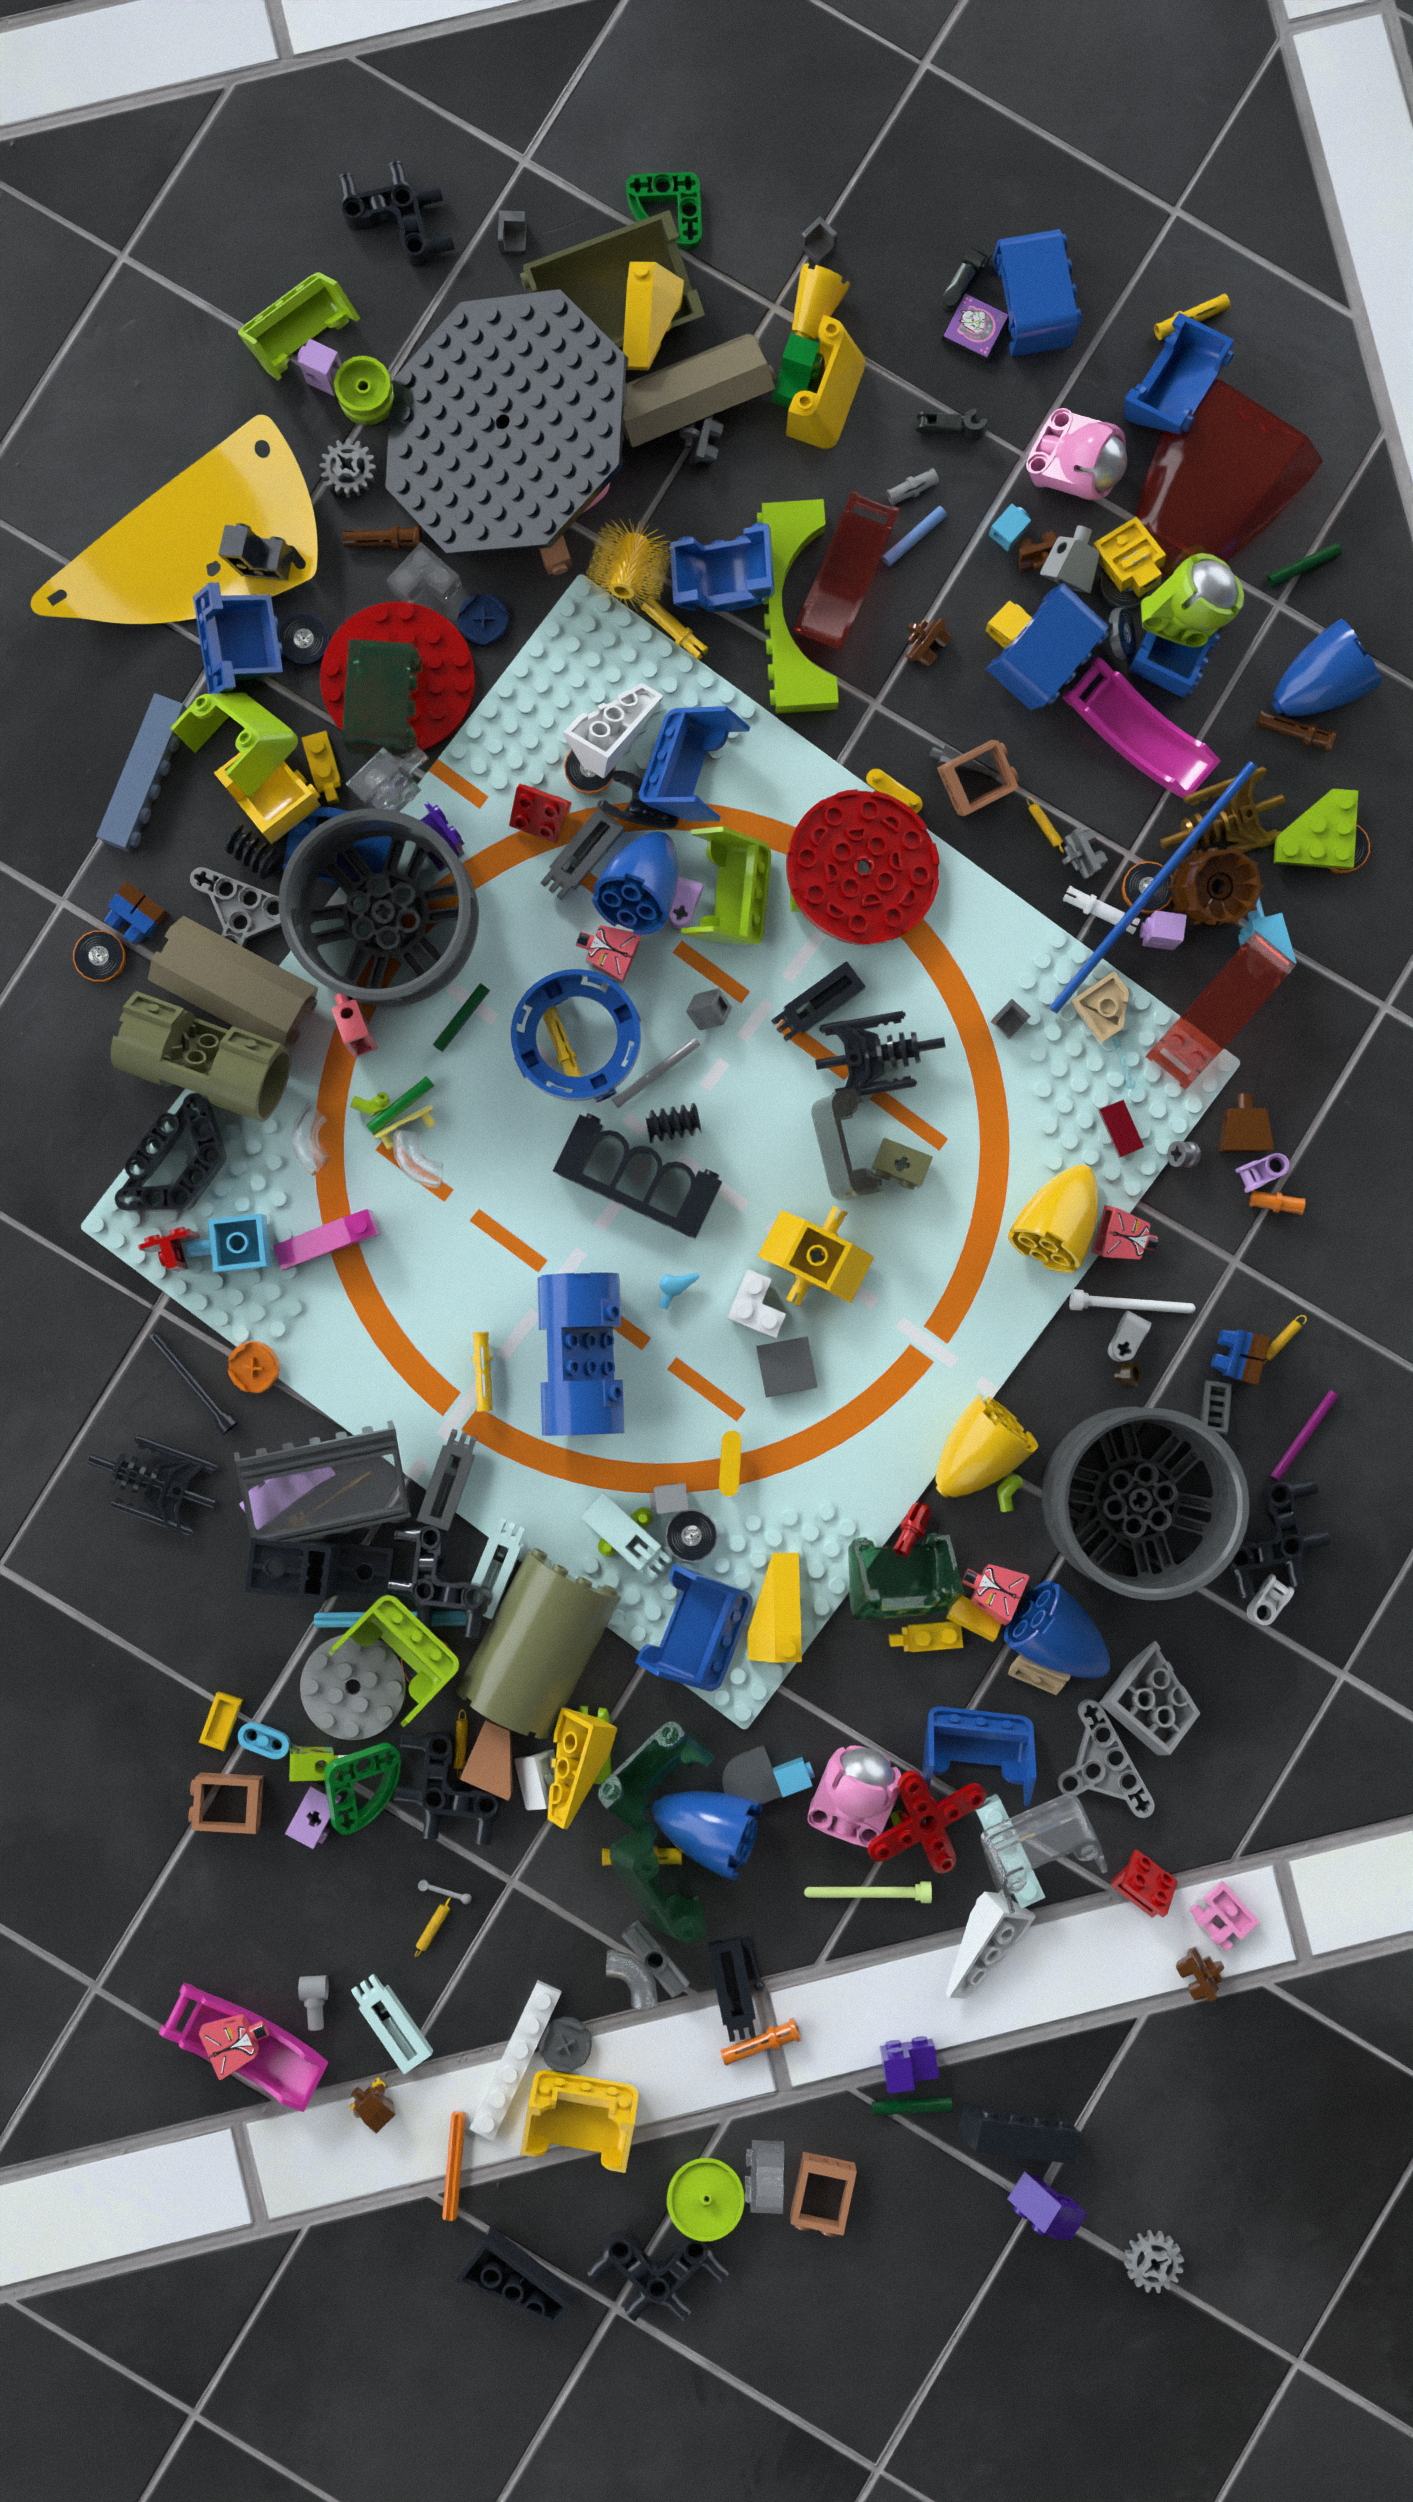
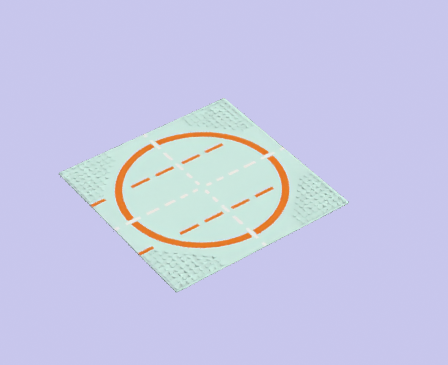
M580 574L398 810V812L421 820L428 814L424 806L426 802H429L432 807L438 805L449 822L448 828L453 825L465 843L462 845L465 854L459 859L469 873L476 890L479 905V927L472 953L458 976L437 994L417 1003L397 1007H379L358 1002L365 1013L378 1049L354 1058L343 1043L332 1012V1008L337 1006L334 997L338 992L331 990L312 977L301 966L292 951H290L279 967L318 987L316 994L318 1003L312 1013L308 1012L300 1020L298 1027L300 1036L297 1042L287 1047L290 1049L292 1057L290 1075L283 1096L273 1114L266 1121L259 1122L211 1104L226 1150L227 1159L193 1208L187 1211L128 1212L121 1210L115 1204L114 1199L117 1191L129 1179L124 1168L83 1221L81 1229L236 1347L248 1341H258L268 1345L274 1350L279 1359L280 1372L278 1378L351 1434H363L362 1428L366 1426H371L373 1431L388 1429L387 1421L392 1420L396 1429L403 1473L424 1489H428L442 1446L447 1445L452 1429L458 1430L455 1441L458 1442L462 1432L467 1433L465 1441L467 1445H469L472 1435L476 1436L477 1441L472 1453L475 1455L456 1513L488 1537L496 1531L501 1518L506 1520V1525L503 1528L505 1531L508 1530L511 1522L516 1524L513 1534L516 1536L518 1529L522 1526L526 1530L520 1542L524 1545L518 1557L519 1561L522 1562L528 1549L533 1551L534 1548H537L548 1554L547 1558L551 1560V1566L558 1564L569 1570L568 1574L576 1579L578 1576L584 1577L593 1583L592 1587L597 1588L598 1585L603 1587L606 1584L618 1590L617 1595L622 1598L607 1627L640 1651L647 1644L656 1646L661 1644L681 1590L673 1587L669 1581L673 1564L683 1566L748 1592L753 1599L752 1608L721 1686L715 1691H706L683 1684L740 1728L747 1729L797 1663L748 1660L747 1632L772 1553H799L801 1647L803 1655L852 1589V1582L860 1578L906 1516L910 1507L918 1500L935 1477L947 1438L962 1413L979 1393L984 1396L983 1399L985 1400L988 1396L991 1398L995 1396L1070 1295L1071 1290L1076 1287L1099 1256L1092 1253L1104 1206H1112L1130 1214L1168 1163L1167 1151L1170 1144L1174 1141L1185 1140L1237 1070L1240 1060L1103 958L1058 1014L1054 1013L1049 1007L1094 952L928 829L926 830L932 842L936 844L939 855V886L929 911L906 934L892 941L877 945L849 944L821 932L802 912H791L790 888L786 875V854L790 838L799 821L819 801L838 792L854 789L869 792L875 790L704 663L696 660L693 655L681 646L679 647L658 629L620 603V601L610 596L609 593L602 594L605 590H594L602 588L594 586L597 585L595 583H588L593 581ZM640 683L663 695L660 704L615 765L616 771L621 770L633 773L642 780L644 779L663 720L672 709L727 706L750 726L749 732H729L726 743L722 748L716 751H707L693 795L700 797L704 804L721 816L720 821H686L678 818V824L674 828L665 829L636 824L611 816L624 827V832L576 890L571 888L565 897L560 900L557 898V894L562 887L559 886L554 893H551L549 888L554 883L553 880L546 887L540 884L550 871L549 866L597 810V804L600 800H606L621 811H625L632 798L631 789L614 780L606 790L593 795L579 793L568 783L564 764L566 756L571 751V747L563 733L579 715L583 713L589 714L597 710L598 705L602 703L608 704L616 700L619 694ZM518 784L534 787L540 791L572 802L570 812L562 825L557 843L509 826ZM724 826L764 841L769 845L771 850V866L764 936L760 944L739 945L708 942L682 934L681 930L674 929L669 923L668 915L664 926L659 931L641 935V942L624 984L615 981L589 965L586 961L589 951L576 946L581 931L595 936L600 925L633 932L632 929L625 928L619 924L614 927L598 913L592 899L594 897V885L609 862L624 847L639 837L656 831L668 834L673 840L677 852L678 876L704 884L699 903L696 906L689 927H698L701 918L705 915L714 916L718 866L712 864L706 855L707 840L691 835V829ZM408 840L405 842L397 867V872L400 874L405 873L416 844ZM426 855L415 882L417 888L422 890L453 883L454 877L450 870L446 867L440 872ZM572 855L563 866V869L566 871L571 863L578 867L581 862ZM857 862L860 874L869 872V865L866 862ZM383 880L377 881L373 886L374 892H384L386 882ZM339 887L325 906L344 904L348 896ZM403 889L398 894L400 902H407L411 898V891L408 889ZM459 896L429 901L427 905L429 910L459 906ZM363 897L357 898L353 904L354 909L357 911L363 910L366 906V899ZM382 907V912H379V915L387 919V914H391V911L386 907ZM679 912L677 920H681L684 917V912ZM408 915L403 920V926L408 929L416 924V917L414 915ZM343 918L316 921L312 922L310 928L313 933L343 926L344 920ZM458 920L427 924L425 934L443 953H445L453 938ZM368 923L362 924L358 929L361 937H366L371 932V926ZM388 932L383 937V942L386 946L393 945L396 941V935L393 932ZM353 938L320 945L318 946V951L326 963L338 975L344 976L357 943ZM418 945L412 947V952L427 971L435 965ZM367 954L357 980V985L364 988L367 986L375 960L373 954ZM399 955L389 957L381 989L400 986L416 979ZM847 961L866 986L865 990L805 1034L798 1033L786 1042L783 1037L791 1032V1030L788 1028L779 1033L777 1028L785 1022L781 1020L778 1024L773 1025L771 1020L784 1011L783 1007ZM583 969L608 977L617 983L630 997L641 1019V1046L635 1066L628 1077L615 1088L617 1093L598 1103L594 1099L568 1101L546 1094L538 1089L527 1077H523L514 1059L515 1056L511 1044V1024L515 1009L523 995L532 985L547 975L558 971ZM1115 971L1129 990L1123 1029L1100 1044L1070 1001ZM583 977L582 985L592 986L606 993L608 984L602 982V985L599 986L587 982L588 977ZM479 983L483 984L490 992L442 1053L432 1044ZM719 988L732 1006L724 1025L699 1030L686 1013V1010L695 994ZM571 997L563 1003L554 1006L557 1008L572 1051L576 1052L578 1056L576 1061L582 1076L593 1074L603 1068L611 1059L617 1045V1028L611 1014L598 1002L584 997ZM1013 999L1031 1017L1008 1039L991 1023V1020ZM808 1002L804 1006L799 1008L796 1012L797 1014H799L805 1008H807L810 1012L809 1015H811L816 1010L812 1006V1004ZM525 1005L523 1009L527 1012L522 1025L517 1023V1030L523 1033L527 1018L532 1010L531 1007ZM903 1010L906 1013V1017L901 1019L902 1023L894 1024L889 1022L886 1026L879 1024L878 1027L864 1030L878 1034L882 1045L888 1044L887 1035L892 1034L894 1042L899 1041V1032H904L906 1040L911 1039V1032H916L918 1042L944 1037L946 1047L920 1052L921 1062L916 1064L915 1057L909 1058L910 1066L904 1067L903 1059L897 1060L898 1068H892L891 1061H885V1073L874 1081L888 1080L892 1082L894 1078L902 1080L905 1076H911V1079L917 1080L916 1087L833 1101L830 1095L835 1092V1089L845 1087L849 1076L847 1065L821 1070L816 1069L815 1060L845 1055L844 1044L837 1035L826 1036L825 1033L819 1031V1027L824 1024ZM542 1017L536 1034L538 1051L550 1068L565 1075L561 1064L557 1063L558 1055ZM695 1037L700 1043L698 1048L622 1106L616 1107L612 1099ZM629 1041L628 1051L621 1065L623 1067H625L628 1062L626 1058L628 1056L630 1046H634V1042ZM427 1076L435 1086L382 1129L429 1105L433 1107L429 1112L435 1125L427 1128L421 1116L389 1132L395 1146L387 1149L381 1137L375 1138L366 1126L377 1115L369 1116L351 1108L350 1105L354 1096L369 1101L376 1097L378 1093L383 1092L389 1096L390 1106ZM547 1081V1084H546V1085L549 1086V1087H550L551 1085H553V1086H556V1087H558V1088L565 1089V1092H570V1093H572V1090H573V1089H567V1088L559 1087V1086H557V1085H555V1084H553V1083H551V1082H549V1081ZM185 1088L167 1113L175 1115L183 1104L184 1098L196 1092ZM1124 1099L1144 1148L1118 1158L1098 1110ZM195 1101L196 1106L192 1107V1109L196 1110L200 1115L198 1107L202 1103ZM691 1103H695L698 1109L701 1132L696 1128L695 1136L692 1137L689 1131L686 1130L684 1138H681L678 1132H675L674 1140H671L666 1133L663 1142L655 1135L654 1142L650 1143L646 1123L650 1110H654L656 1116H659L660 1109L664 1108L668 1115L671 1106H674L677 1113H679L681 1105L684 1104L686 1109L690 1111ZM587 1113L600 1118V1124L604 1126L603 1131L612 1130L620 1133L628 1142L630 1150L638 1146L652 1148L659 1154L663 1165L677 1161L690 1167L695 1176L698 1170L704 1172L705 1169L720 1175L718 1180L722 1181V1185L696 1240L553 1172L579 1114L586 1117ZM174 1119L166 1122V1132L174 1130L176 1126ZM188 1124L181 1137L143 1187L173 1186L197 1153ZM205 1124L200 1128L199 1134L202 1138L209 1135L210 1126ZM606 1138L600 1141L595 1147L583 1174L610 1186L623 1159L624 1147L622 1143L613 1138ZM883 1138L933 1156L920 1188L915 1187L914 1190L899 1185L900 1180L890 1177V1180H885L875 1175L876 1171L872 1170L871 1167ZM158 1140L150 1144L149 1149L152 1154L160 1149ZM212 1149L208 1152L207 1159L209 1162L216 1161L218 1151ZM644 1153L632 1157L616 1190L643 1202L657 1172L658 1166L655 1159ZM900 1159L899 1162H894V1166H898L896 1170L901 1172L904 1168L907 1169L908 1166L904 1165L906 1161ZM142 1161L138 1162L134 1167L136 1175L143 1173L145 1169ZM1083 1164L1089 1166L1096 1176L1098 1187L1097 1221L1089 1250L1081 1267L1077 1268L1075 1273H1061L1043 1267L1044 1262L1033 1258L1030 1254L1026 1257L1023 1256L1011 1245L1008 1240V1234L1022 1209L1038 1190L1061 1172L1073 1166ZM679 1169L667 1171L662 1176L649 1205L677 1217L690 1189L691 1181L689 1176ZM200 1170L195 1171L192 1175L194 1184L199 1183L203 1178ZM185 1191L177 1195L178 1205L186 1203L187 1194ZM159 1192L152 1194L150 1198L153 1206L158 1205L161 1201ZM130 1196L125 1198V1203L129 1204L131 1201L141 1202V1198ZM831 1207H838L839 1210L835 1219H837L841 1210L848 1213L837 1232L838 1237L874 1256V1259L851 1304L813 1285V1287H809L799 1307L794 1304L798 1296L797 1293L792 1302L785 1300L796 1280L794 1278L795 1275L757 1256L781 1210L820 1227L824 1225L832 1209ZM365 1209L373 1212L380 1236L281 1270L273 1245ZM261 1213L267 1216L272 1268L216 1273L213 1272L212 1255L189 1258L186 1250L187 1242L181 1245L188 1269L177 1272L167 1270L166 1266L161 1265L158 1251L152 1253L140 1251L138 1245L145 1243L144 1238L153 1235H160V1237L169 1236L170 1230L180 1227L190 1228L192 1231L199 1232L201 1238L192 1241L210 1239L208 1219ZM820 1250L810 1251L809 1255L812 1257V1262L823 1261V1257L820 1256ZM747 1269L772 1279L762 1304L786 1313L776 1338L727 1319ZM561 1273H619L621 1327L613 1328V1352L615 1364L614 1380H623L624 1433L542 1436L540 1383L548 1382L547 1330H539L537 1277ZM700 1274L699 1279L695 1283L691 1284L680 1295L673 1297L668 1310L658 1306L664 1293L659 1286L660 1279L663 1276ZM473 1332H489L490 1355H493V1360L490 1361L493 1411H477L475 1362H472V1356H474ZM808 1336L818 1388L766 1398L756 1346ZM481 1346V1366H482V1369H484L483 1346ZM482 1374L483 1396L485 1397L484 1374ZM734 1430L742 1438L739 1489L735 1495L728 1497L724 1496L719 1490L721 1446L723 1435L727 1431ZM393 1454L382 1456L395 1466ZM450 1456L445 1473L456 1476L461 1459L457 1469L450 1467L454 1457ZM686 1483L689 1509L703 1511L711 1517L716 1525L718 1533L717 1543L710 1555L700 1561L688 1562L672 1554L667 1546L665 1534L668 1523L680 1511L657 1514L656 1508L651 1509L649 1493H654L655 1486ZM602 1492L629 1516L641 1507L651 1510L653 1521L644 1530L661 1544L660 1549L672 1559L670 1564L666 1563L662 1558L658 1560L665 1567L662 1572L655 1566L651 1568L658 1575L655 1580L642 1568L638 1571L618 1551L612 1556H604L599 1552L598 1543L602 1537L581 1518V1515ZM635 1536L628 1543V1545L638 1555L641 1556V1554L634 1549L637 1543H639L645 1550L648 1547Z

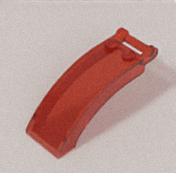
M853 489L841 514L819 573L794 628V632L839 650L843 649L853 628L900 512L899 507L893 505L891 508L859 495L860 492ZM855 505L887 517L886 524L884 525L854 513Z
M1255 930L1145 1057L1150 1061L1154 1060L1180 1082V1087L1186 1090L1252 1018L1296 964ZM1165 1048L1191 1070L1189 1074L1184 1073L1160 1051Z

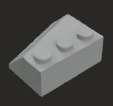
M1153 1641L1128 1663L1099 1704L1155 1754L1171 1755L1200 1715V1712L1185 1687L1180 1685L1173 1673L1174 1669L1171 1664L1166 1662L1160 1652L1161 1648L1157 1641Z

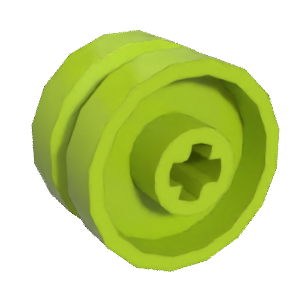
M357 356L345 361L336 372L334 387L339 404L346 417L354 423L364 426L375 425L385 420L390 414L394 400L393 385L385 366L377 359L368 356Z

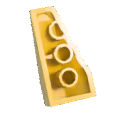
M630 262L623 342V353L629 358L628 369L626 370H649L661 347L660 342L666 331H669L675 313L679 312L682 306L684 280L656 262Z
M772 1553L747 1632L748 1660L775 1663L802 1662L799 1553Z
M561 1707L554 1731L553 1742H557L556 1759H552L551 1768H555L554 1783L550 1785L547 1819L562 1829H568L610 1755L617 1727L603 1719Z

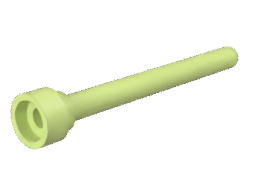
M920 1881V1884H915V1887H807L804 1890V1894L808 1898H915V1900H920L921 1903H932L931 1881Z

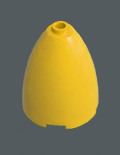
M1083 1164L1073 1166L1052 1178L1028 1201L1008 1234L1009 1242L1019 1253L1025 1257L1030 1254L1033 1258L1044 1262L1043 1267L1061 1273H1075L1076 1269L1081 1267L1089 1250L1097 1221L1098 1187L1093 1170Z
M979 1393L962 1413L947 1438L940 1456L935 1479L938 1484L936 1489L946 1498L949 1496L956 1498L968 1495L999 1481L1020 1466L1038 1448V1443L1033 1435L1028 1431L1026 1434L1023 1433L1024 1429L1016 1421L1017 1418L989 1396L985 1400L983 1399L984 1396Z

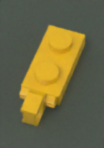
M327 731L302 737L301 739L318 793L325 792L329 805L339 803L336 788L341 787L340 782L342 781Z
M953 1621L911 1624L908 1627H902V1633L889 1634L890 1647L903 1646L904 1652L963 1648L961 1625Z

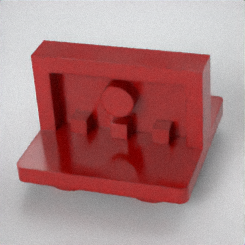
M518 784L509 826L557 843L562 825L570 812L572 802L540 791L534 787Z
M180 1227L170 1230L169 1236L160 1237V1235L146 1237L144 1238L145 1243L138 1245L140 1251L149 1253L158 1251L161 1265L166 1266L167 1270L179 1272L188 1269L181 1244L201 1237L199 1232L192 1231L190 1228Z
M1135 1850L1132 1852L1128 1865L1112 1879L1110 1886L1153 1918L1157 1914L1165 1917L1170 1908L1177 1880L1151 1861L1149 1857Z

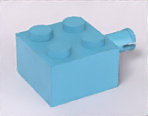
M1260 896L1255 905L1257 910L1248 913L1250 922L1240 930L1241 934H1239L1240 946L1243 950L1245 949L1248 957L1246 959V968L1248 973L1253 975L1254 980L1282 973L1296 964L1283 914L1279 913L1265 917Z
M261 1213L208 1219L210 1239L187 1241L186 1243L189 1258L212 1255L213 1272L216 1273L272 1268L267 1216Z

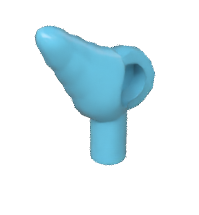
M700 1274L663 1276L660 1279L659 1286L664 1293L658 1306L668 1310L673 1297L680 1295L691 1284L695 1283L699 1279Z

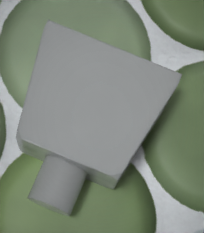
M1078 525L1073 538L1058 537L1040 575L1058 584L1064 583L1072 591L1090 594L1099 558V550L1088 545L1092 530Z

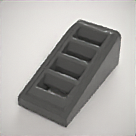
M1206 1380L1200 1421L1206 1425L1208 1423L1220 1425V1428H1211L1224 1439L1228 1435L1232 1384ZM1216 1391L1225 1394L1224 1397L1210 1395V1392ZM1209 1403H1223V1407L1212 1406ZM1209 1412L1222 1414L1221 1418L1208 1415Z

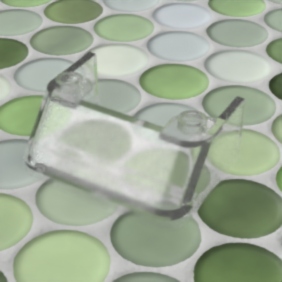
M1072 1793L1064 1794L987 1828L980 1838L993 1882L1010 1914L1015 1912L1010 1895L1020 1892L1027 1883L1026 1872L1074 1851L1076 1857L1081 1861L1095 1859L1102 1873L1107 1872L1098 1838L1080 1800Z

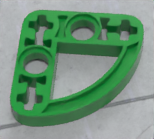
M692 172L635 174L630 176L626 182V195L634 220L639 222L649 218L640 202L677 201L679 233L676 240L677 246L681 250H693L699 247L702 241L700 182L697 175ZM660 182H666L669 184L670 189L667 192L661 193L657 191L656 185ZM674 182H677L678 191H674ZM686 182H691V190H686ZM648 183H651L652 192L650 193L648 190ZM635 184H640L641 189L638 193L635 192ZM689 205L697 210L690 217L682 212L683 208ZM688 225H693V240H688Z
M390 1743L372 1746L335 1759L326 1765L324 1779L331 1824L340 1834L348 1835L369 1824L381 1813L391 1799L398 1783L401 1763L399 1751ZM386 1752H389L390 1754L387 1755V1760L384 1761L382 1758H385ZM362 1759H367L368 1764L366 1768L357 1771L358 1762ZM340 1769L341 1772H339L338 1777L335 1778L334 1775H336L337 1770ZM384 1772L382 1781L374 1796L357 1812L353 1783ZM346 1791V1799L342 1803H336V1796L340 1792ZM340 1811H344V1814L349 1818L345 1821L344 1826L341 1825L344 1822V1815Z

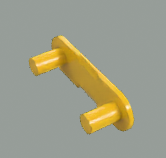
M872 769L868 772L866 781L871 788L897 798L909 806L915 813L921 810L922 800L919 796L880 769Z
M734 1430L727 1431L723 1435L721 1446L719 1490L724 1496L728 1497L735 1495L739 1489L742 1438Z

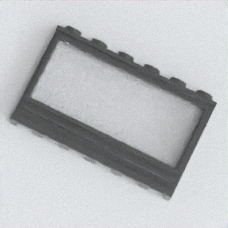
M387 1421L388 1429L373 1431L371 1426H366L362 1428L363 1434L347 1437L346 1432H338L335 1434L336 1439L321 1442L319 1437H313L309 1439L310 1445L294 1448L293 1443L289 1442L282 1445L283 1450L267 1453L266 1448H260L256 1450V1456L240 1459L239 1452H235L234 1458L250 1539L255 1537L300 1543L301 1540L310 1538L312 1540H320L334 1533L348 1534L353 1529L362 1527L371 1529L377 1527L380 1523H399L404 1521L405 1518L411 1517L397 1434L393 1421Z

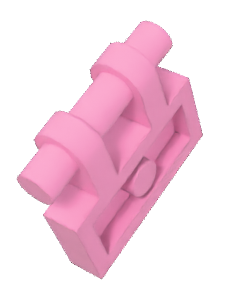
M1220 1881L1203 1897L1209 1905L1206 1910H1202L1198 1904L1193 1905L1189 1910L1195 1917V1922L1200 1927H1204L1210 1933L1211 1940L1216 1945H1220L1225 1951H1228L1233 1946V1943L1228 1939L1232 1933L1241 1940L1260 1923L1223 1881ZM1216 1915L1225 1922L1222 1928H1218L1212 1921Z

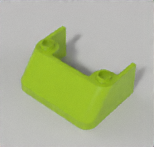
M318 272L309 276L246 323L238 331V334L267 373L279 380L282 378L280 374L288 368V356L308 342L309 338L312 339L326 327L341 329L348 324V318L356 322L361 318L338 282Z
M246 693L203 694L196 698L170 729L196 753L229 716L242 725L245 729L236 739V748L242 755L225 774L250 798L296 748L298 737L288 726Z
M724 826L691 829V835L707 840L706 855L712 864L718 866L714 916H703L698 927L681 928V933L708 942L739 945L760 944L764 936L771 866V850L769 845L764 841Z
M386 1595L379 1598L331 1647L328 1654L332 1656L349 1638L356 1644L367 1647L381 1637L418 1673L409 1684L410 1696L418 1705L400 1723L404 1727L456 1674L459 1668V1661L455 1654L397 1598Z

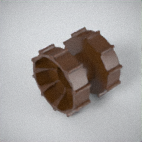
M1209 848L1208 852H1202L1201 849L1193 850L1192 855L1185 858L1176 867L1171 885L1167 886V889L1171 891V897L1175 905L1173 911H1179L1181 914L1187 915L1186 918L1191 920V925H1199L1200 923L1221 925L1222 922H1228L1229 925L1238 924L1239 919L1246 916L1250 911L1257 910L1255 905L1259 898L1260 890L1265 887L1264 884H1261L1260 875L1256 868L1258 862H1252L1247 856L1240 853V848H1231L1230 850ZM1214 880L1219 884L1216 894L1211 889Z

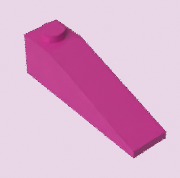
M365 1209L273 1245L281 1270H285L378 1237L380 1232L373 1212Z

